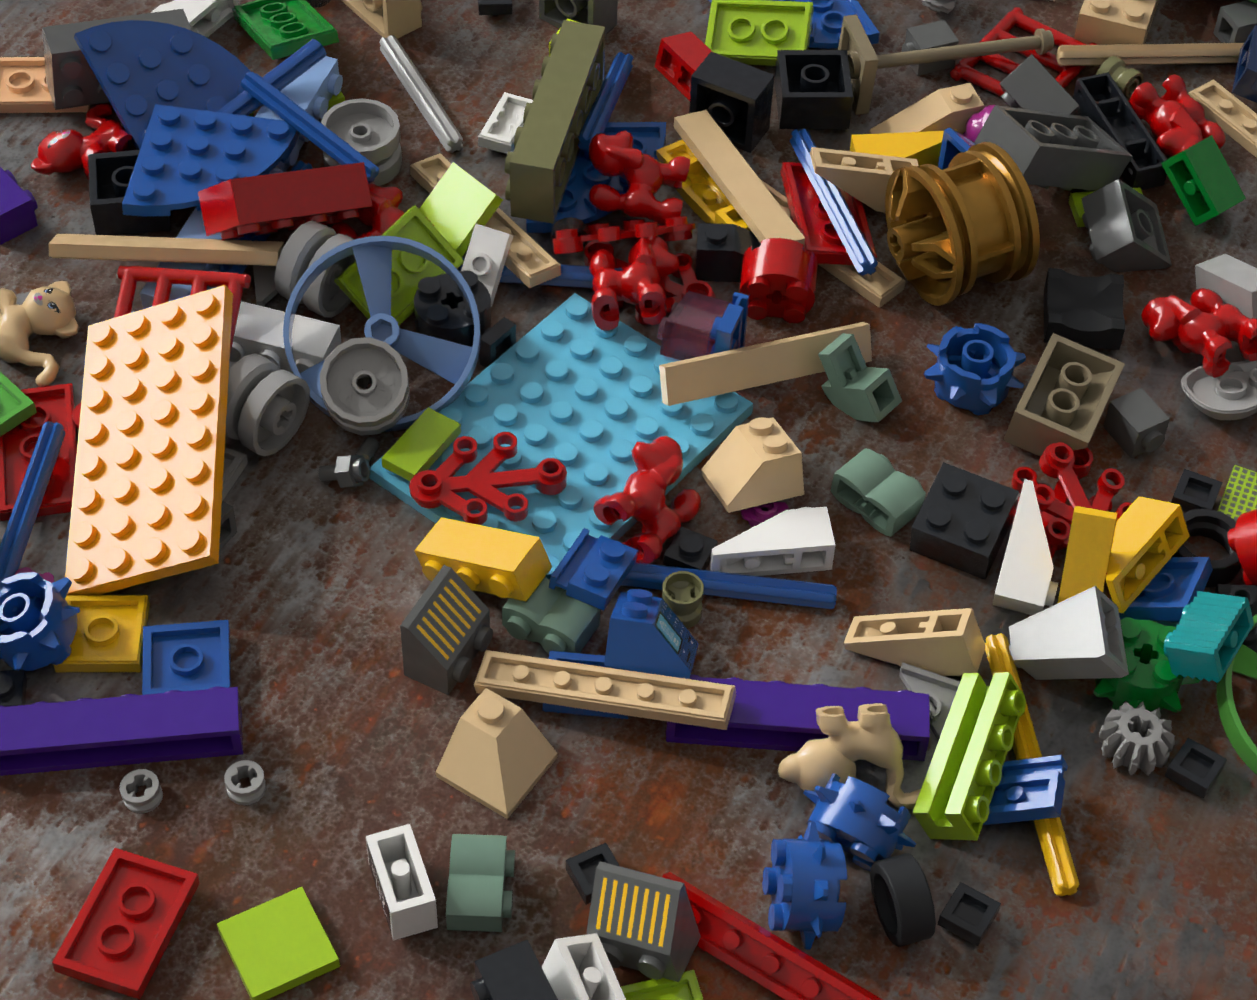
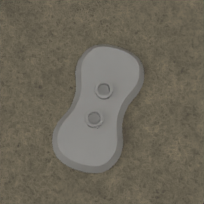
M1245 360L1231 363L1229 369L1222 376L1216 378L1207 375L1203 370V366H1199L1182 377L1181 387L1191 403L1199 411L1211 418L1239 420L1249 417L1257 412V360L1253 362Z

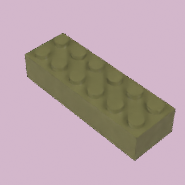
M568 20L563 21L559 34L554 33L550 44L551 55L550 57H544L541 69L542 78L541 80L536 79L533 87V102L527 103L525 106L523 127H517L514 138V152L508 151L506 156L505 173L510 174V178L506 186L505 199L510 201L512 217L554 224L580 151L578 136L604 82L605 27Z

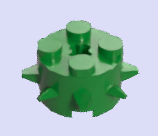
M1123 618L1120 620L1129 675L1122 678H1095L1096 688L1093 693L1097 697H1107L1113 702L1112 708L1115 710H1119L1125 701L1133 708H1137L1143 701L1146 710L1150 712L1158 708L1160 710L1166 708L1175 713L1181 711L1182 707L1177 695L1180 686L1183 684L1199 683L1200 680L1197 677L1194 679L1189 676L1184 678L1182 675L1176 677L1171 671L1168 657L1164 654V641L1167 634L1176 630V627L1165 626L1151 620Z

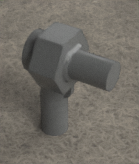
M368 437L355 455L339 456L335 465L320 466L318 469L319 479L322 482L337 480L340 488L363 486V483L368 481L370 477L369 462L379 448L378 441Z

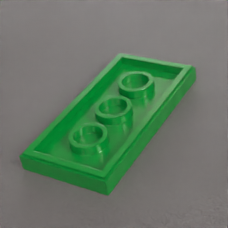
M256 0L232 8L234 19L272 60L294 54L312 39L319 41L322 46L339 42L337 30L306 0Z

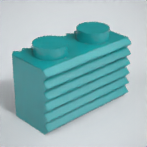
M1197 591V597L1194 596L1193 602L1184 607L1180 623L1176 625V630L1169 632L1164 641V654L1168 657L1171 671L1176 677L1182 675L1184 678L1187 676L1192 679L1197 677L1199 680L1205 678L1208 682L1211 680L1216 683L1221 681L1254 625L1248 598Z

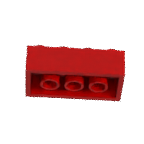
M364 162L229 179L198 191L206 236L221 234L222 240L238 239L255 233V236L267 235L288 228V231H296L302 224L308 221H316L330 226L344 220L359 218L360 210L372 207Z

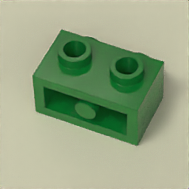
M1212 135L1161 163L1195 226L1223 213L1246 199Z

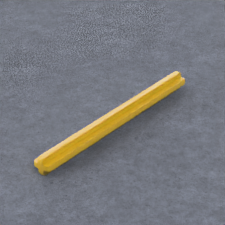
M1002 633L987 636L985 651L992 676L994 673L1010 672L1019 689L1023 692L1015 662L1009 652L1008 638ZM1027 703L1024 714L1020 716L1014 733L1013 750L1016 760L1042 757ZM1060 817L1034 820L1054 893L1060 897L1075 894L1079 887V880Z

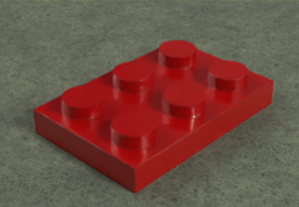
M114 848L52 962L54 971L140 1000L200 884L198 874Z

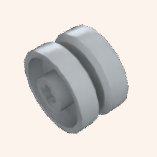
M360 98L336 104L324 114L321 121L324 126L379 168V174L375 177L373 183L377 186L384 185L399 173L402 165L400 124L398 115L390 106L377 100ZM323 151L324 167L341 165Z
M308 221L302 224L290 236L278 259L274 277L277 292L280 296L289 300L301 276L317 259L331 249L355 239L347 235L336 234L334 229L316 221ZM354 254L339 260L323 271L309 286L299 304H305L308 310L323 317L332 318L341 313L350 304L351 300L334 280L355 261Z
M371 337L352 338L336 346L325 358L320 372V388L324 405L332 420L345 431L361 436L380 434L394 427L403 417L410 400L407 367L400 354L389 344ZM369 383L372 384L371 387L366 390L359 388V386L366 388Z
M256 353L244 356L229 369L225 435L240 440L243 446L259 455L268 456L275 454L287 445L305 418L310 402V389L307 382L289 371L281 370L279 365Z

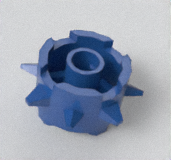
M974 323V328L967 329L956 326L943 336L940 345L927 344V348L937 356V362L924 372V376L926 379L934 380V391L939 399L946 400L955 407L969 410L975 415L989 414L993 407L998 406L1007 398L1010 387L1024 388L1025 385L1013 376L1014 368L1026 361V356L1024 353L1015 352L1009 344V336L994 326L982 323Z
M36 572L18 573L1 581L4 588L0 590V659L13 670L18 671L20 669L34 671L50 663L54 665L62 663L71 653L70 644L73 642L78 628L77 613L80 612V607L70 606L65 600L72 584L71 580L66 577L51 583L43 579Z
M833 773L825 788L816 785L815 791L804 790L803 792L804 795L816 804L807 821V825L809 822H815L820 840L840 843L844 851L854 855L852 861L867 871L871 872V867L875 861L891 857L894 849L902 851L903 845L909 847L916 846V843L903 832L911 817L909 810L903 806L897 812L887 805L890 795L866 782L848 776L845 784L840 783V777Z
M815 822L808 823L804 837L800 835L798 839H773L771 844L772 867L764 868L762 882L763 893L771 895L772 900L768 913L769 929L772 931L800 932L804 949L810 950L815 936L819 939L822 936V932H837L843 923L846 902H838L840 880H847L843 848L840 843L820 840Z

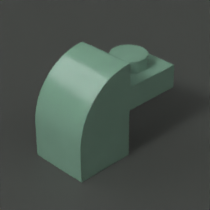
M842 333L818 354L829 379L821 386L824 393L835 407L853 419L879 422L902 402L889 368L867 367L854 334Z

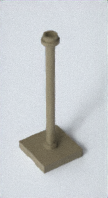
M856 14L843 16L838 50H847L853 91L852 108L855 115L869 113L877 69L1034 49L1037 54L1042 55L1046 54L1047 51H1052L1054 38L1050 30L1045 31V29L1041 28L1035 30L1034 36L876 55Z

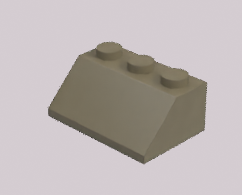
M1053 333L1017 405L1003 441L1038 456L1042 455L1048 445L1058 442L1069 445L1072 450L1087 448L1125 363Z

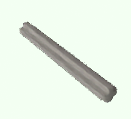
M393 35L387 38L382 37L379 41L381 45L380 51L445 150L449 153H453L456 150L460 151L463 148V137L398 39Z

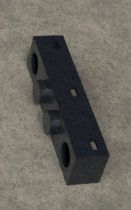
M1109 72L1078 78L1073 99L1080 106L1082 115L1088 116L1132 155L1131 160L1121 175L1126 184L1132 188L1140 187L1141 190L1163 186L1167 174L1161 163L1167 159Z

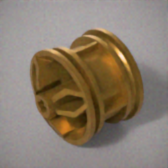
M982 142L971 146L966 152L954 156L946 169L942 170L932 164L908 165L898 168L890 176L885 195L888 246L903 275L926 302L935 306L950 303L957 296L970 291L976 278L979 277L991 283H999L1005 280L1017 281L1032 273L1038 260L1040 247L1039 223L1034 199L1019 167L1000 146L991 142Z

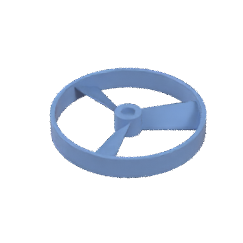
M396 236L358 238L343 243L323 254L304 272L293 289L286 307L283 325L284 347L293 374L307 382L310 389V401L323 413L330 416L322 400L320 388V372L325 360L299 373L292 349V329L295 314L303 295L312 282L328 267L354 254L370 313V318L367 320L364 328L365 337L386 342L401 355L453 383L454 386L429 408L440 412L443 408L452 404L461 395L474 373L481 342L477 305L468 283L457 268L434 249L422 243ZM392 250L405 251L421 256L439 266L456 282L469 304L473 317L474 340L472 347L399 328L398 322L391 316ZM426 409L416 414L402 417L394 427L384 432L408 429Z

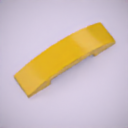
M683 139L656 150V156L660 163H669L677 156H684L690 159L687 179L685 182H682V188L676 190L704 222L735 224L750 230Z

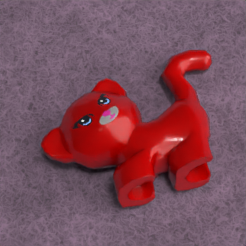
M99 104L87 111L85 119L87 126L96 129L95 132L85 137L74 129L54 131L48 134L40 142L37 151L38 157L31 163V168L37 173L50 175L54 172L71 173L83 167L85 175L89 180L88 154L130 151L128 140L132 139V135L128 134L119 122L103 118L113 113V108L110 104Z

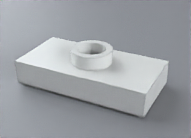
M504 92L478 136V146L506 154L508 151L513 152L515 149L514 138L517 127H523L525 106L527 103H532L533 100Z
M475 223L461 271H472L478 276V280L489 291L492 307L514 235Z

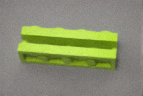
M1010 672L994 673L990 686H986L979 673H963L912 812L930 839L978 840L983 823L987 821L989 816V805L995 788L1000 784L1002 767L1007 753L1013 746L1014 733L1019 718L1024 714L1026 707L1025 695L1019 689Z

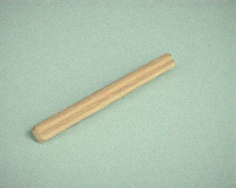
M1244 43L1061 45L1057 49L1056 59L1060 66H1099L1111 56H1117L1126 65L1238 63L1240 49Z

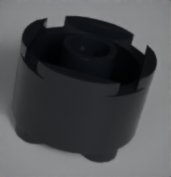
M468 270L461 271L460 273L473 293L480 319V332L482 334L485 329L491 327L490 294L474 272ZM447 273L421 279L414 296L416 333L472 347L474 340L473 317L469 304L459 286Z

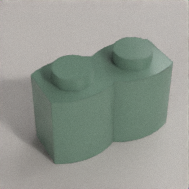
M867 448L863 449L834 473L830 490L835 498L845 507L861 514L874 529L889 537H892L918 515L926 496V492L915 478L895 471L888 458Z
M547 578L542 580L526 602L509 598L502 607V625L508 633L519 640L526 639L540 643L548 654L550 651L580 653L600 625L601 609L567 596V590L556 587L555 590L550 589V580Z
M452 834L446 901L447 930L502 932L503 918H512L513 890H505L506 877H514L516 852L515 850H507V836Z

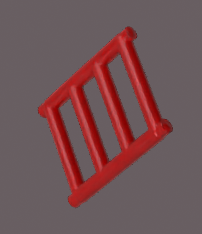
M1015 7L980 41L1018 38L1008 33L1016 26L1033 35L1036 29L1050 30L1053 34L1054 45L1057 46L1087 45L1025 16L1023 10L1019 7ZM1035 49L1017 52L1026 57L1032 54L1042 65L1059 72L1060 74L1055 80L1064 89L1085 68V66L1058 65L1056 55L1048 51L1042 55L1037 54ZM999 54L962 58L950 71L952 79L958 81L962 78L1000 97L1005 93L1000 86L1001 81L973 67L979 61H982L1010 74L1020 64Z
M119 266L117 274L118 278L122 281L114 318L131 313L137 282L157 283L152 307L169 302L172 284L192 285L190 295L206 291L208 286L219 287L226 285L233 293L231 355L243 288H249L251 283L250 275L231 272Z

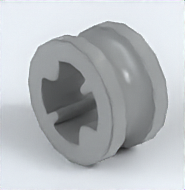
M241 760L233 763L226 770L224 780L226 792L231 801L239 805H251L258 802L264 796L266 783L264 771L259 764L250 760ZM249 777L251 786L241 788L239 780Z
M137 769L131 771L120 782L119 790L122 799L130 811L147 813L158 807L162 801L163 791L158 777L150 770ZM146 785L147 789L144 791V796L136 797L135 793L138 791V786Z

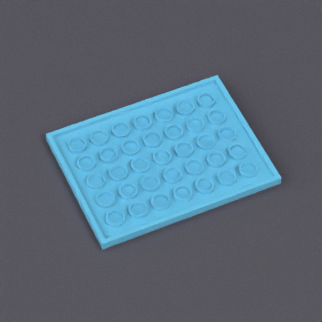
M574 293L470 381L461 395L439 413L461 424V433L457 438L469 436L477 442V458L471 463H465L453 477L467 475L493 449V439L501 432H510L516 436L517 454L510 459H506L494 472L536 468L542 460L547 458H555L566 467V488L556 495L541 493L536 489L535 484L497 488L506 495L514 493L524 495L528 500V515L522 521H510L502 511L486 502L488 518L482 524V526L540 537L552 565L551 570L545 576V578L550 580L552 573L584 528L590 530L589 535L595 538H599L602 535L617 541L638 521L630 517L625 522L621 519L612 525H606L597 518L594 512V505L597 500L606 495L611 496L616 492H623L629 476L638 471L631 452L637 442L652 443L653 440L660 436H668L680 445L683 454L682 472L673 484L667 486L666 495L725 440L736 426L742 424L752 414L753 403L736 392H730L670 406L663 404L659 365L683 359L620 320L615 329L609 331L601 330L594 322L591 303ZM454 441L428 470H436L453 453ZM502 444V445H500V446H502V447H509V446H511V445H509V444ZM468 448L461 449V451H469V450H471V449H468ZM381 458L370 467L369 478L435 524L441 517L465 522L462 516L443 505L436 508H424L418 505L410 494V481L383 468ZM470 492L456 493L465 500L478 498ZM512 506V507H510V508H512V509H520V508H522V507H520V506ZM478 510L470 511V513L472 514H478L481 512Z

